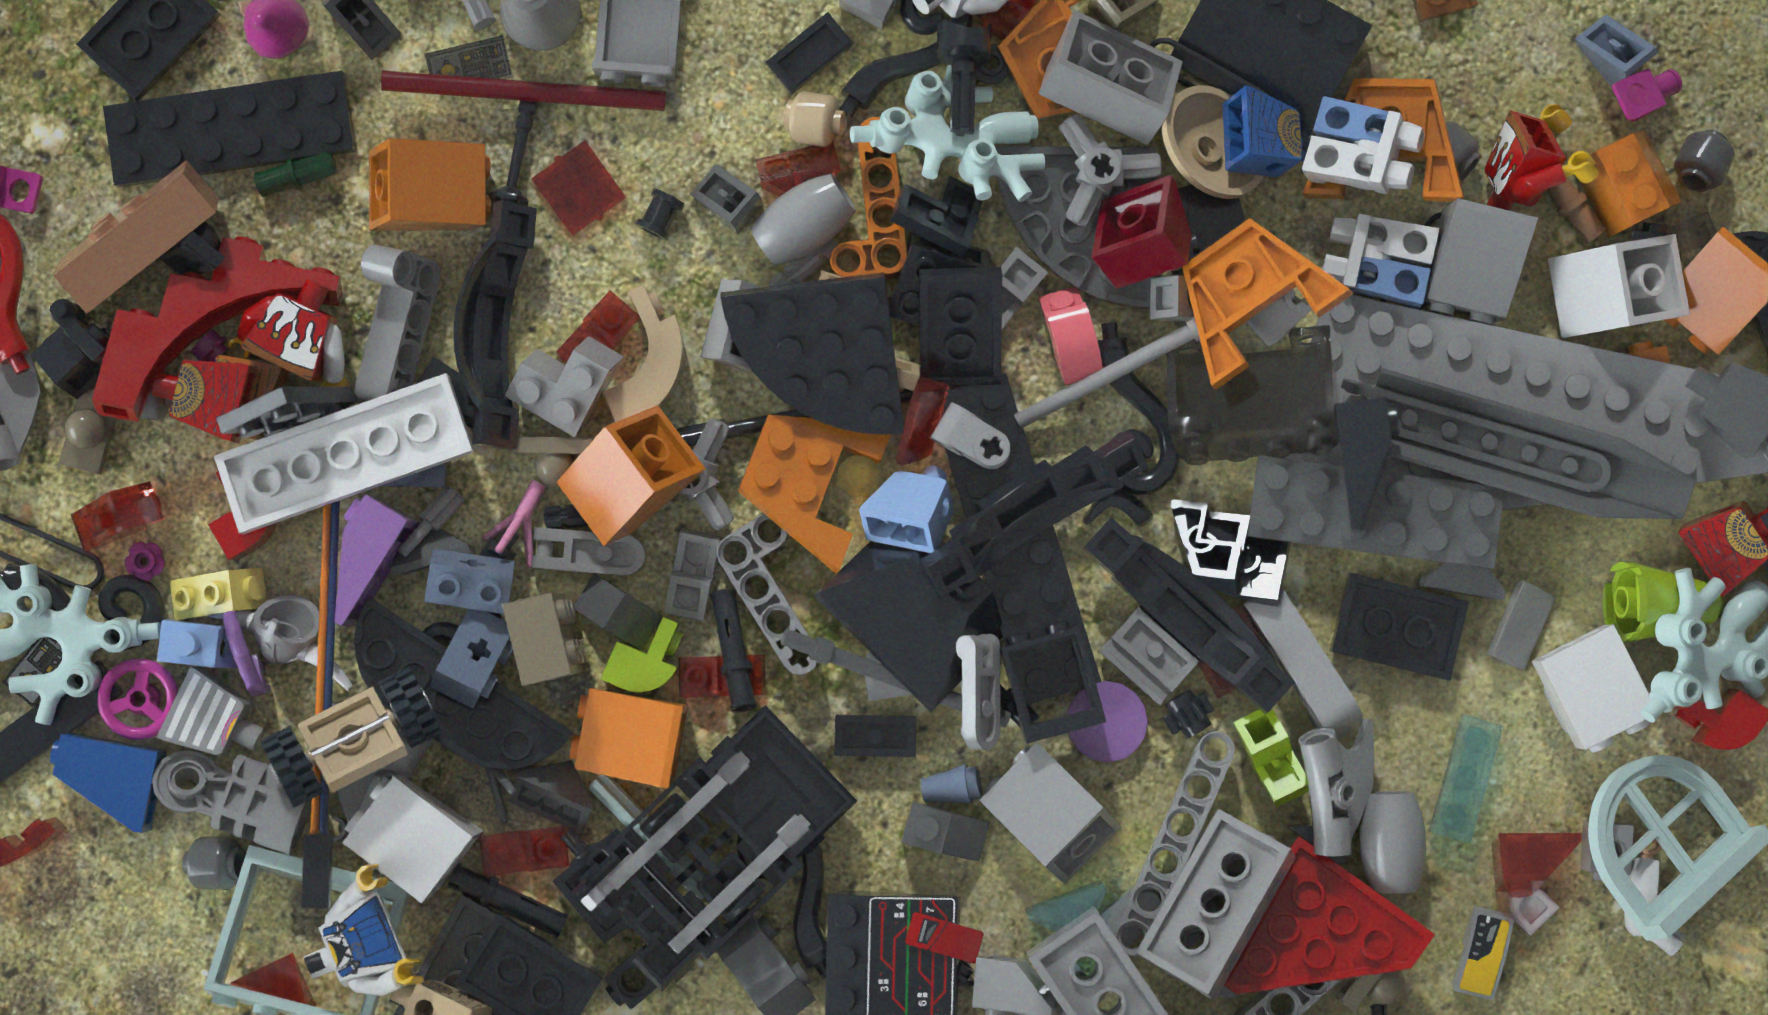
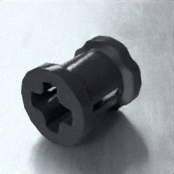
M653 188L651 192L653 198L643 218L637 219L635 225L643 231L667 241L670 236L667 231L677 211H682L685 205L677 198Z

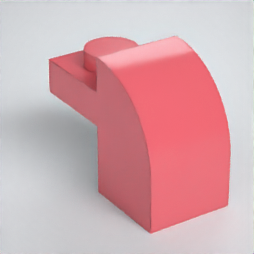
M1071 287L1038 297L1040 309L1051 336L1054 357L1064 384L1077 382L1102 369V360L1093 323L1086 302L1083 303L1079 290Z

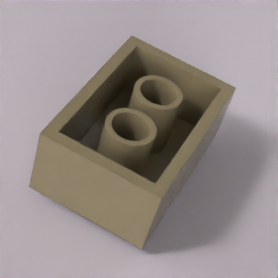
M550 592L502 604L522 686L539 684L584 672L582 664L588 663V657L583 639L578 640L575 638L572 625L578 623V616L573 600L566 599L565 594Z

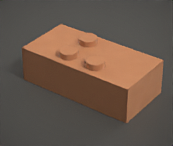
M186 160L142 196L138 194L120 209L121 212L115 217L109 212L91 227L93 230L88 234L89 237L60 259L53 276L87 314L216 213L219 197Z

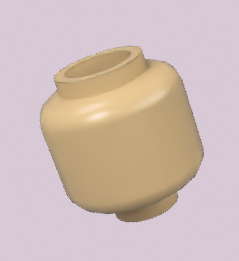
M802 91L797 94L794 100L789 99L784 113V129L790 132L794 142L822 147L829 146L836 135H842L845 128L846 114L845 111L839 110V104L835 96Z

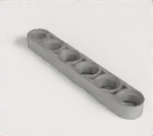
M1218 731L1208 732L1198 741L1116 925L1114 936L1129 956H1138L1136 954L1138 947L1134 949L1125 947L1121 942V932L1127 926L1135 925L1143 930L1145 937L1188 861L1231 764L1235 748L1233 741L1225 733ZM1215 737L1222 739L1227 745L1226 756L1216 762L1209 760L1204 754L1206 742ZM1195 775H1203L1210 782V792L1202 799L1193 798L1187 789L1189 780ZM1182 812L1191 815L1194 820V828L1190 834L1178 836L1172 831L1171 820L1174 815ZM1162 850H1170L1177 857V867L1171 873H1160L1154 866L1155 856ZM1145 888H1155L1160 893V905L1153 911H1145L1138 905V894Z

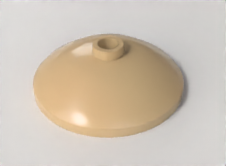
M1192 86L1182 90L1172 99L1169 114L1162 123V134L1168 155L1178 172L1190 184L1204 193L1223 199L1242 197L1256 188L1264 176L1225 171L1222 104L1232 96L1214 87Z

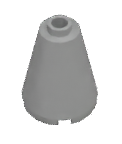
M501 0L500 17L504 29L515 42L533 51H549L563 45L574 32L580 20L579 0Z

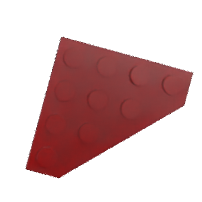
M1298 836L1290 847L1296 859L1224 986L1234 994L1239 995L1411 970L1436 934L1329 857L1315 854L1314 847Z

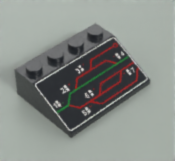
M853 890L829 893L825 1015H957L959 959L908 945L905 943L914 912L960 925V896Z

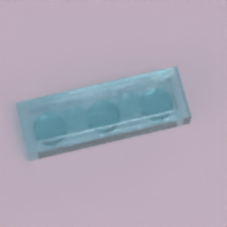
M1461 714L1429 832L1471 844L1502 734V725Z

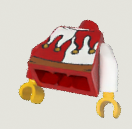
M1547 105L1542 110L1540 118L1512 110L1509 111L1485 165V173L1494 189L1486 203L1488 206L1508 211L1511 210L1514 203L1531 207L1537 204L1546 189L1566 183L1567 177L1575 175L1582 183H1589L1597 178L1599 171L1594 166L1596 162L1585 151L1575 152L1569 158L1568 164L1562 166L1566 157L1553 133L1557 134L1565 131L1571 126L1572 119L1559 105Z
M307 278L298 298L286 293H277L275 296L263 298L244 311L237 329V335L228 342L227 346L229 349L232 350L241 344L240 348L245 350L242 358L246 359L251 354H255L309 381H321L323 376L324 381L320 387H348V381L344 377L345 357L342 333L336 326L337 317L320 310L329 287Z

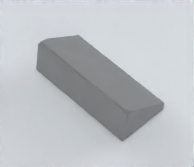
M1524 580L1517 581L1486 655L1524 671L1556 597Z

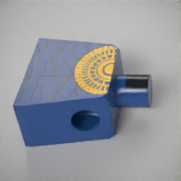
M1247 85L1222 104L1225 171L1279 177L1300 161L1304 162L1311 138L1301 135L1300 114L1295 108Z

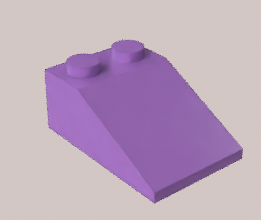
M366 494L362 500L356 498L344 516L348 523L343 529L335 622L340 626H356L359 614L368 597L374 599L389 575L390 566L400 554L398 548L420 525L418 521L382 499Z

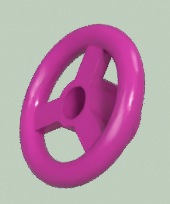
M143 658L125 660L114 666L103 678L98 690V709L105 724L116 734L133 740L152 738L158 735L176 698L178 687L170 672L159 663ZM131 671H137L135 683L129 688L126 697L110 702V694L115 682L122 675ZM150 674L155 675L162 682L166 690L167 702L164 712L159 708L161 703L159 689L149 683ZM139 691L144 693L146 697L143 706H139L135 702V696ZM131 710L138 715H147L154 723L141 728L130 727L120 722L114 714Z

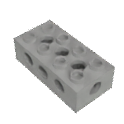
M1218 809L1138 947L1136 954L1145 962L1215 1001L1296 859L1291 848ZM1243 861L1246 863V869L1240 876H1228V869L1234 862ZM1224 897L1226 900L1225 906L1221 911L1217 913L1207 912V906L1213 898ZM1204 933L1205 939L1199 948L1194 950L1187 949V941L1192 934Z
M1094 906L1026 952L1029 960L1066 1015H1168ZM1082 957L1095 959V968L1087 976H1079L1074 973V965ZM1109 991L1117 993L1119 999L1113 1009L1102 1010L1098 1008V999L1103 993Z

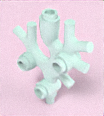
M951 65L947 66L943 81L932 71H924L914 76L905 97V106L910 113L915 115V118L911 119L907 111L900 107H892L885 110L879 120H871L869 126H851L850 128L852 143L870 142L871 147H877L885 153L899 152L904 145L920 148L925 153L922 175L927 179L937 178L940 164L944 158L953 156L961 159L958 167L959 174L964 181L973 184L977 200H986L992 196L989 178L991 176H998L1008 185L1019 202L1025 201L1032 195V191L1021 177L1020 172L1043 170L1045 168L1043 153L1000 155L994 146L995 144H1026L1031 139L1037 138L1038 120L1035 115H1030L1028 111L1002 112L988 116L974 127L973 135L965 134L963 137L956 136V133L950 132V127L944 120V112L951 106ZM991 86L975 87V103L992 102L993 90Z
M37 564L21 565L22 584L19 589H9L0 577V613H10L14 620L10 628L0 629V662L19 656L29 649L35 641L43 637L52 638L61 645L63 651L62 661L53 672L10 677L8 682L10 693L37 692L41 697V702L35 721L40 724L51 725L57 704L66 693L72 697H82L99 687L102 674L98 666L91 662V656L96 650L103 648L108 652L116 653L131 646H140L142 640L160 639L161 625L159 622L141 624L139 619L131 620L126 617H117L107 622L91 620L85 612L91 589L75 585L68 606L61 611H53L50 609L52 596L49 590L39 585ZM26 596L30 597L33 601L32 609L27 608L25 605ZM112 629H115L119 632V642H116L112 639ZM75 674H79L83 678V686L76 684Z
M1684 568L1674 572L1680 598L1678 611L1676 614L1661 616L1656 623L1655 634L1660 644L1675 647L1678 650V662L1672 672H1660L1653 678L1651 692L1649 693L1650 701L1641 710V715L1645 720L1653 723L1663 712L1669 713L1675 706L1689 707L1700 699L1702 693L1707 709L1721 707L1723 704L1719 691L1720 675L1728 681L1741 682L1752 698H1757L1765 692V688L1760 681L1768 675V622L1750 642H1747L1745 638L1747 627L1768 606V587L1764 583L1752 580L1751 582L1744 583L1724 607L1720 619V633L1717 642L1713 646L1707 647L1703 643L1707 631L1704 622L1701 621V617L1725 590L1726 585L1721 579L1713 577L1700 592H1697L1691 568Z

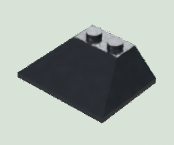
M941 540L938 549L946 544L943 540ZM870 541L814 596L932 712L962 681V659L956 652L957 640L964 635L978 636L982 634H993L999 641L1003 638L1001 633L1002 620L994 591L979 577L971 583H964L942 597L935 590L921 559L931 553Z

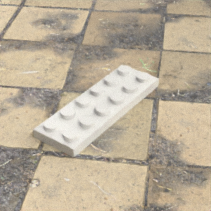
M445 373L214 455V459L238 532L246 534L474 453L475 450L450 377Z

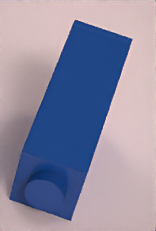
M76 733L61 734L60 740L54 742L50 755V763L54 764L53 775L131 831L144 833L152 830L158 800L154 793L152 780L155 769L162 759L166 758L167 751Z

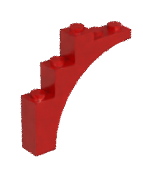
M242 236L235 239L223 237L219 253L225 258L218 268L214 269L211 281H208L202 275L192 272H185L183 275L170 273L158 317L143 309L134 308L130 312L117 309L92 397L97 414L139 422L149 394L152 391L156 374L158 372L163 373L166 367L194 340L214 326L243 314L246 309L267 296L286 293L298 298L307 278L329 287L322 303L323 305L339 306L342 295L340 276L320 267H314L311 270L298 268L292 263L281 259H273L271 262H268L263 245H260L257 241Z

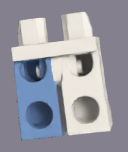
M1323 96L1313 129L1316 136H1311L1302 171L1310 182L1322 184L1332 182L1363 190H1375V192L1388 194L1389 188L1410 189L1415 168L1413 164L1399 162L1397 159L1400 149L1420 152L1425 138L1423 128L1405 122L1401 113L1387 112Z
M1358 214L1357 219L1334 218L1329 241L1350 245L1347 258L1326 254L1322 270L1356 294L1403 304L1404 307L1419 310L1423 305L1430 274L1429 267L1432 264L1440 228L1376 218L1364 214Z

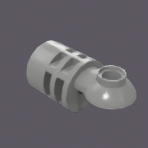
M191 750L174 752L162 759L153 775L154 793L159 801L169 809L182 813L196 811L212 817L211 827L213 829L222 830L236 837L253 841L256 844L287 855L293 853L311 812L312 799L293 808L284 788L280 787L269 764L250 759L241 754L233 761L232 773L219 769L210 757L201 752ZM184 780H191L197 786L191 790H182L177 787V784Z

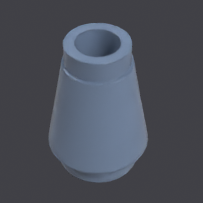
M965 763L927 778H921V791L924 802L972 804L973 799L982 798V783L978 767H968Z

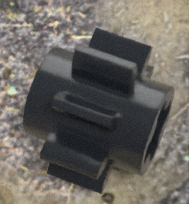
M1188 689L1165 703L1169 714L1162 717V719L1174 735L1181 731L1185 739H1189L1212 724L1207 714L1214 711V708L1205 693L1195 697L1192 690Z

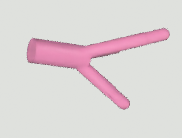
M531 480L516 511L483 535V540L487 541L490 536L495 537L504 531L505 528H508L495 548V551L500 554L523 522L525 557L528 568H531L532 556H534L531 516L546 486L534 480Z

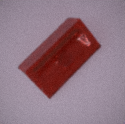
M924 377L918 379L913 391L895 460L898 465L903 466L926 459L932 454L935 441L930 437L941 420L949 385Z

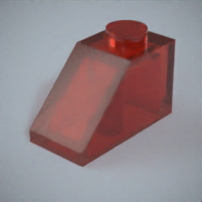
M150 481L109 491L70 515L84 552L144 531L164 519L160 499L154 493Z
M1499 833L1491 844L1495 892H1508V896L1514 898L1533 895V892H1536L1582 841L1581 833Z

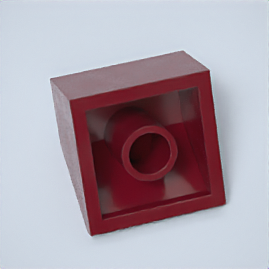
M1172 175L1101 200L1092 258L1116 289L1133 283H1139L1147 278L1176 270L1188 264L1192 235L1177 184Z

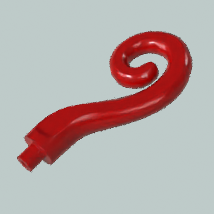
M0 214V252L2 262L0 273L1 365L10 363L15 374L20 375L31 369L25 357L31 350L17 321V308L24 271L23 250L14 227Z

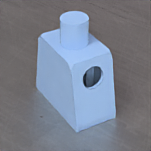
M934 465L928 466L922 474L906 471L894 472L859 508L866 540L927 553L937 550L953 514V503L946 473Z
M169 619L162 620L157 661L214 668H238L225 634L224 625ZM222 639H224V651L220 655V644Z

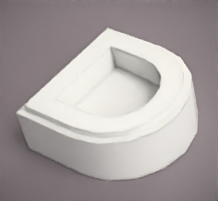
M1528 885L1513 891L1507 905L1509 914L1514 915V921L1530 936L1560 908L1545 892L1537 887Z

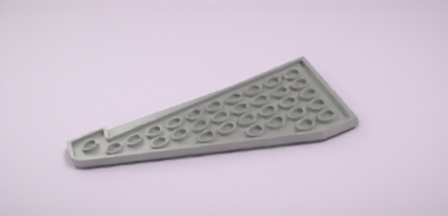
M1353 294L1318 318L1272 455L1275 458L1343 466L1337 415L1333 412L1335 403L1368 400L1371 398L1346 392V390L1341 388L1344 378L1375 387L1382 368L1625 439L1696 479V483L1768 473V435L1756 454L1745 459L1703 424L1695 414L1705 398L1685 387L1686 382L1695 369L1380 302ZM1392 456L1388 457L1384 472L1482 484ZM1504 490L1502 510L1549 503Z

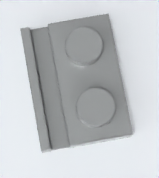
M1138 607L1098 651L1158 705L1164 702L1167 696L1173 692L1199 662Z

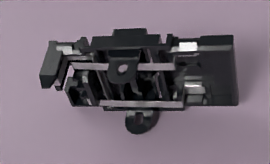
M766 705L732 738L727 736L710 752L712 757L707 762L699 757L670 785V788L661 793L602 850L607 858L600 865L596 862L578 879L581 883L569 893L573 900H576L598 924L615 909L648 945L633 959V962L661 991L673 980L677 983L695 966L692 962L700 954L707 960L804 866L799 858L804 853L809 855L825 839L824 834L858 802ZM678 786L690 800L686 803L677 793L672 794L640 825V830L649 839L645 842L633 828ZM700 810L715 826L722 819L729 825L705 851L697 844L709 831V826L697 815ZM736 832L742 840L735 847L751 864L747 867L733 852L726 855L718 864L710 856ZM660 850L672 863L677 862L688 850L696 859L669 883L664 875L670 868L656 852ZM701 865L709 873L697 884V889L709 901L710 904L707 906L691 890L685 896H682L676 890ZM762 874L773 887L740 920L728 929L717 916L721 914L728 922H733L766 890V886L758 878Z

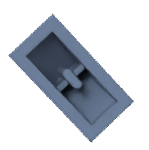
M1606 14L1575 38L1577 46L1611 88L1614 83L1630 76L1658 53L1654 45Z

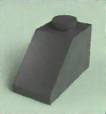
M912 800L901 842L940 854L979 862L990 822Z

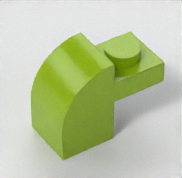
M663 617L648 653L623 642H616L601 680L631 692H647L668 683L674 677L679 667L665 661L667 654L675 656L684 635L677 632L681 623Z
M1259 709L1233 722L1246 757L1276 808L1309 792L1307 775L1293 753L1289 736L1273 709L1267 714H1264Z

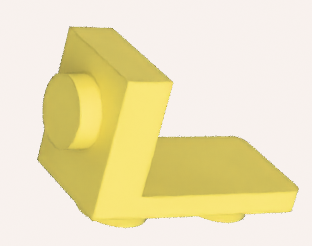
M263 568L226 570L176 579L170 582L174 618L176 620L220 614L227 611L256 610L267 601Z

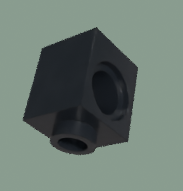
M60 326L43 341L31 356L55 385L78 400L97 382L101 364L92 361L64 333L65 330Z
M646 942L604 978L609 984L605 988L607 993L620 1007L626 1004L632 1010L657 988L646 975V983L639 989L629 987L624 980L626 970L631 968L641 970L633 962V959L647 946Z

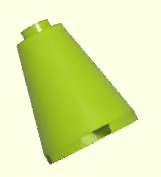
M1619 561L1609 571L1616 572L1612 583H1605L1603 588L1602 609L1605 625H1614L1623 643H1632L1656 637L1655 627L1658 619L1665 614H1676L1678 611L1680 598L1675 573L1635 562ZM1694 579L1696 591L1700 592L1708 582ZM1721 595L1717 597L1702 615L1701 621L1705 625L1714 623L1722 613L1724 599Z

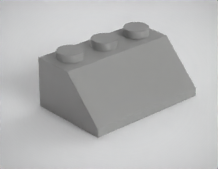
M1074 10L1046 68L1039 95L1148 145L1169 114L1182 61Z

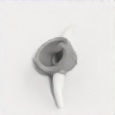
M280 595L267 600L258 607L256 612L248 610L235 611L240 627L255 636L256 642L267 662L271 664H285L300 659L317 667L318 645L315 640L319 629V611L310 600L297 595ZM224 613L208 615L207 617L223 620ZM334 660L333 678L345 690L350 691L353 688L352 683Z

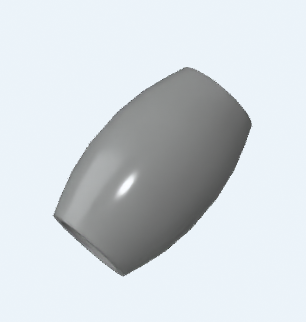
M827 174L807 180L778 197L759 216L751 227V231L769 260L774 265H780L807 256L831 241L850 221L856 212V208L837 178L833 174Z
M1410 791L1371 792L1360 821L1359 830L1360 856L1369 887L1377 893L1385 894L1417 892L1425 866L1426 833L1422 812L1414 792Z

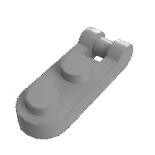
M535 527L534 540H538L536 556H532L531 568L626 576L638 572L645 563V548L638 539L632 536L623 537L603 546L593 532ZM554 542H565L563 558L552 557Z
M993 634L964 635L956 642V652L962 659L961 734L970 749L990 750L997 744L1000 736V643Z

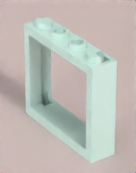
M249 845L204 990L207 994L213 996L211 1002L236 1008L237 1002L253 1006L252 1013L257 1015H277L278 1013L286 1015H345L225 984L260 871L302 882L303 859ZM332 867L331 890L344 892L356 880L357 873ZM388 881L386 886L373 889L372 894L378 892L385 904L392 905L389 916L398 936L410 894L396 883ZM366 994L360 1015H375L380 996Z

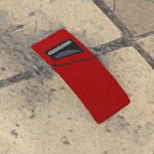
M914 912L905 943L974 964L979 954L984 933Z

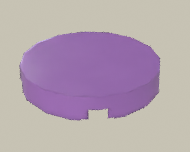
M1109 681L1096 683L1107 722L1069 732V738L1078 751L1092 760L1112 762L1124 759L1137 750L1145 737L1148 720L1144 704L1134 691L1123 684ZM1084 688L1071 701L1067 714L1089 708Z

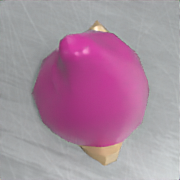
M241 0L237 2L244 16L243 28L247 43L262 57L272 59L284 58L317 37V31L309 24L305 9L296 0Z

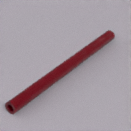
M382 70L381 91L665 111L666 91Z

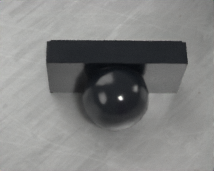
M203 222L162 254L159 259L179 275H183L185 272L201 275L218 268L225 258L218 252L221 245L220 233L214 225Z

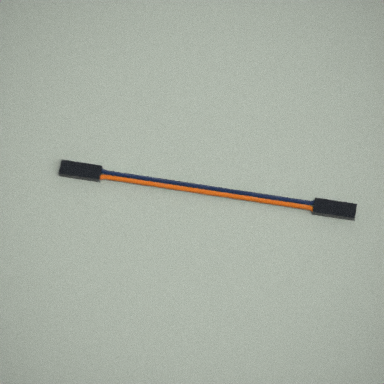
M340 500L323 506L315 715L332 707ZM318 765L313 767V771L324 793L312 799L311 829L308 834H304L301 908L331 909L333 835L329 834L327 829L329 787Z

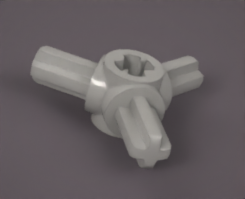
M1077 114L1069 117L1059 126L1060 131L1079 157L1075 164L1080 170L1076 178L1080 185L1066 212V218L1077 225L1086 226L1101 196H1108L1113 186H1123L1124 179L1153 178L1161 175L1162 163L1159 154L1122 155L1121 149L1111 150L1105 142L1098 144L1086 124ZM1100 160L1108 163L1106 170L1111 175L1108 176L1107 173H1104L1102 178L1094 175L1096 168L1091 163L1095 162L1098 165Z
M710 418L694 449H691L706 470L698 476L700 481L691 482L678 494H685L689 502L696 500L713 529L719 530L734 520V515L716 488L720 484L717 478V469L720 464L715 459L730 428L724 422Z

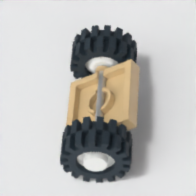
M409 667L378 682L390 709L385 711L374 688L371 687L298 723L297 726L309 748L306 750L307 755H305L291 726L260 740L270 761L269 766L280 787L284 788L293 808L324 793L310 762L313 767L318 765L329 789L333 793L408 755L394 727L397 724L411 748L442 734L430 702Z

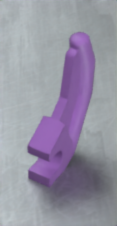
M225 612L223 614L225 634L234 661L248 692L252 697L272 692L270 684L268 685L264 678L263 671H265V666L257 654L251 655L247 648L236 612Z

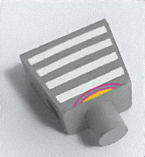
M197 666L189 668L157 738L223 756L230 753L235 742L254 751L259 745L265 729L246 720L253 704L249 699L206 669Z

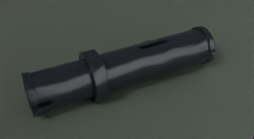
M721 589L710 594L723 659V665L720 667L721 677L725 678L727 682L731 711L735 713L746 712L757 707L750 674L753 672V665L751 661L747 660L736 602V591L734 589Z
M460 863L456 865L447 884L448 888H452L480 901L479 905L485 908L489 905L558 939L569 914L562 913L500 884V879L495 876L489 879L462 866Z

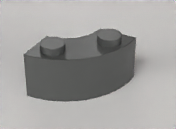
M747 908L733 922L727 921L724 925L730 929L750 909ZM753 915L717 950V953L763 1015H797L816 1000L807 986L813 980L800 962L794 965L790 962L773 939L778 933L764 915L759 919Z

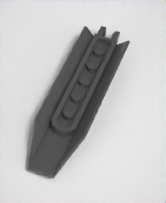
M1382 368L1375 387L1345 378L1341 384V388L1348 393L1359 394L1371 399L1386 397L1387 407L1396 406L1400 435L1391 436L1393 446L1389 456L1596 518L1683 519L1696 483V479L1625 439Z

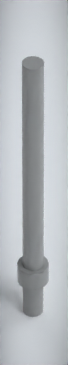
M1193 316L1186 320L1187 325L1014 414L1018 425L1022 429L1193 339L1196 342L1200 341L1195 317Z

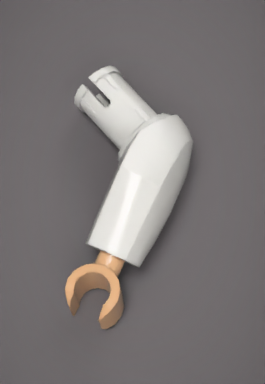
M1643 832L1637 833L1634 836L1633 845L1644 835ZM1656 839L1652 841L1650 850L1647 851L1644 848L1639 853L1641 855L1640 858L1633 859L1631 875H1629V878L1648 904L1658 896L1660 861L1653 859V855L1658 854L1662 847ZM1624 912L1625 927L1628 932L1634 937L1642 936ZM1677 930L1670 938L1651 941L1668 955L1673 956L1682 947L1683 942L1681 941H1685L1687 935Z

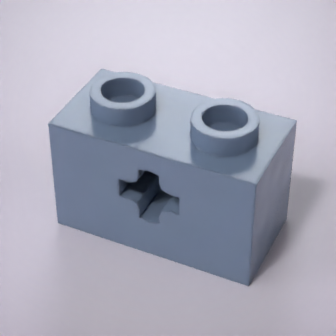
M433 548L424 602L504 614L502 604L509 603L515 561Z
M468 609L442 657L429 687L471 708H474L480 695L488 699L499 677L492 673L497 662L505 665L513 651L506 621L486 611ZM473 655L480 657L478 662L471 659Z

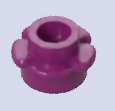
M213 329L192 348L191 353L198 361L215 362L218 355H225L228 351V348L224 346L227 337H221Z
M144 542L133 544L129 548V556L125 558L127 572L145 581H150L154 576L160 575L165 567L162 549L152 542L148 544ZM144 557L148 559V563L146 565H143L141 563V560Z

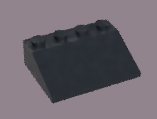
M1200 0L1178 42L1262 89L1269 96L1295 108L1300 114L1301 135L1309 137L1315 126L1323 96L1332 98L1373 25L1328 0ZM1174 47L1171 56L1182 61V71L1231 96L1244 87Z

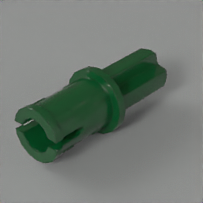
M324 152L298 161L290 158L285 165L254 173V180L259 194L262 197H266L269 194L293 187L297 190L303 189V184L335 175L337 173V166L332 154Z

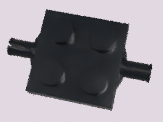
M572 827L560 837V840L565 843L575 857L570 866L553 879V883L605 944L620 931L629 929L631 926L615 909L598 924L576 900H573L569 893L581 883L578 879L596 862L600 865L607 858L602 850L621 832L616 827L602 840L587 845Z

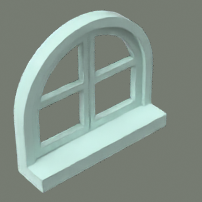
M1654 755L1636 759L1620 766L1609 775L1599 788L1589 816V845L1596 870L1607 889L1646 941L1670 938L1768 844V828L1765 824L1750 827L1723 789L1706 771L1690 761L1675 756ZM1650 777H1664L1685 785L1691 791L1663 818H1660L1636 783ZM1624 796L1649 831L1618 858L1614 845L1613 824L1616 810ZM1699 798L1725 833L1693 862L1668 829V826ZM1656 839L1681 874L1648 904L1623 868Z

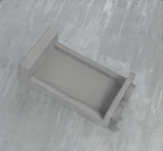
M600 0L595 60L592 62V70L595 76H601V81L614 84L625 83V78L641 79V84L653 87H663L666 81L675 82L682 0Z

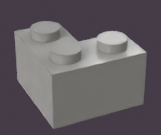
M590 336L573 350L566 365L536 349L521 362L505 397L575 437L591 421L604 396L602 392L607 390L624 356Z

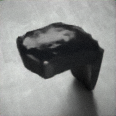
M1119 489L1093 502L1083 517L1082 522L1088 525L1109 507H1116L1122 510L1138 526L1142 527L1153 520V514L1137 497L1125 490Z

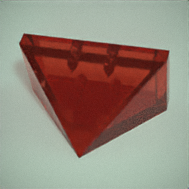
M834 141L825 147L813 145L755 159L762 189L778 197L807 180L827 174H833L836 177L841 171Z
M293 953L246 973L230 984L316 1007V1003Z

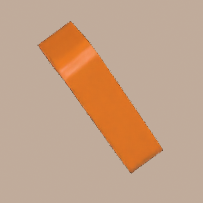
M880 117L868 118L860 126H869L871 120H879ZM859 142L858 151L868 239L848 241L836 246L831 253V269L833 274L842 277L884 272L885 279H890L900 275L907 257L905 231L903 227L895 223L887 228L879 227L874 223L873 216L875 212L883 208L889 209L892 212L894 210L900 192L896 153L881 151V157L873 158V147H871L870 142ZM876 169H884L888 171L892 179L885 187H875L869 182L868 177L870 173ZM891 248L899 253L901 259L895 267L885 268L877 260L879 252L883 249ZM848 252L857 255L860 259L859 267L853 272L842 271L837 266V260L842 254Z

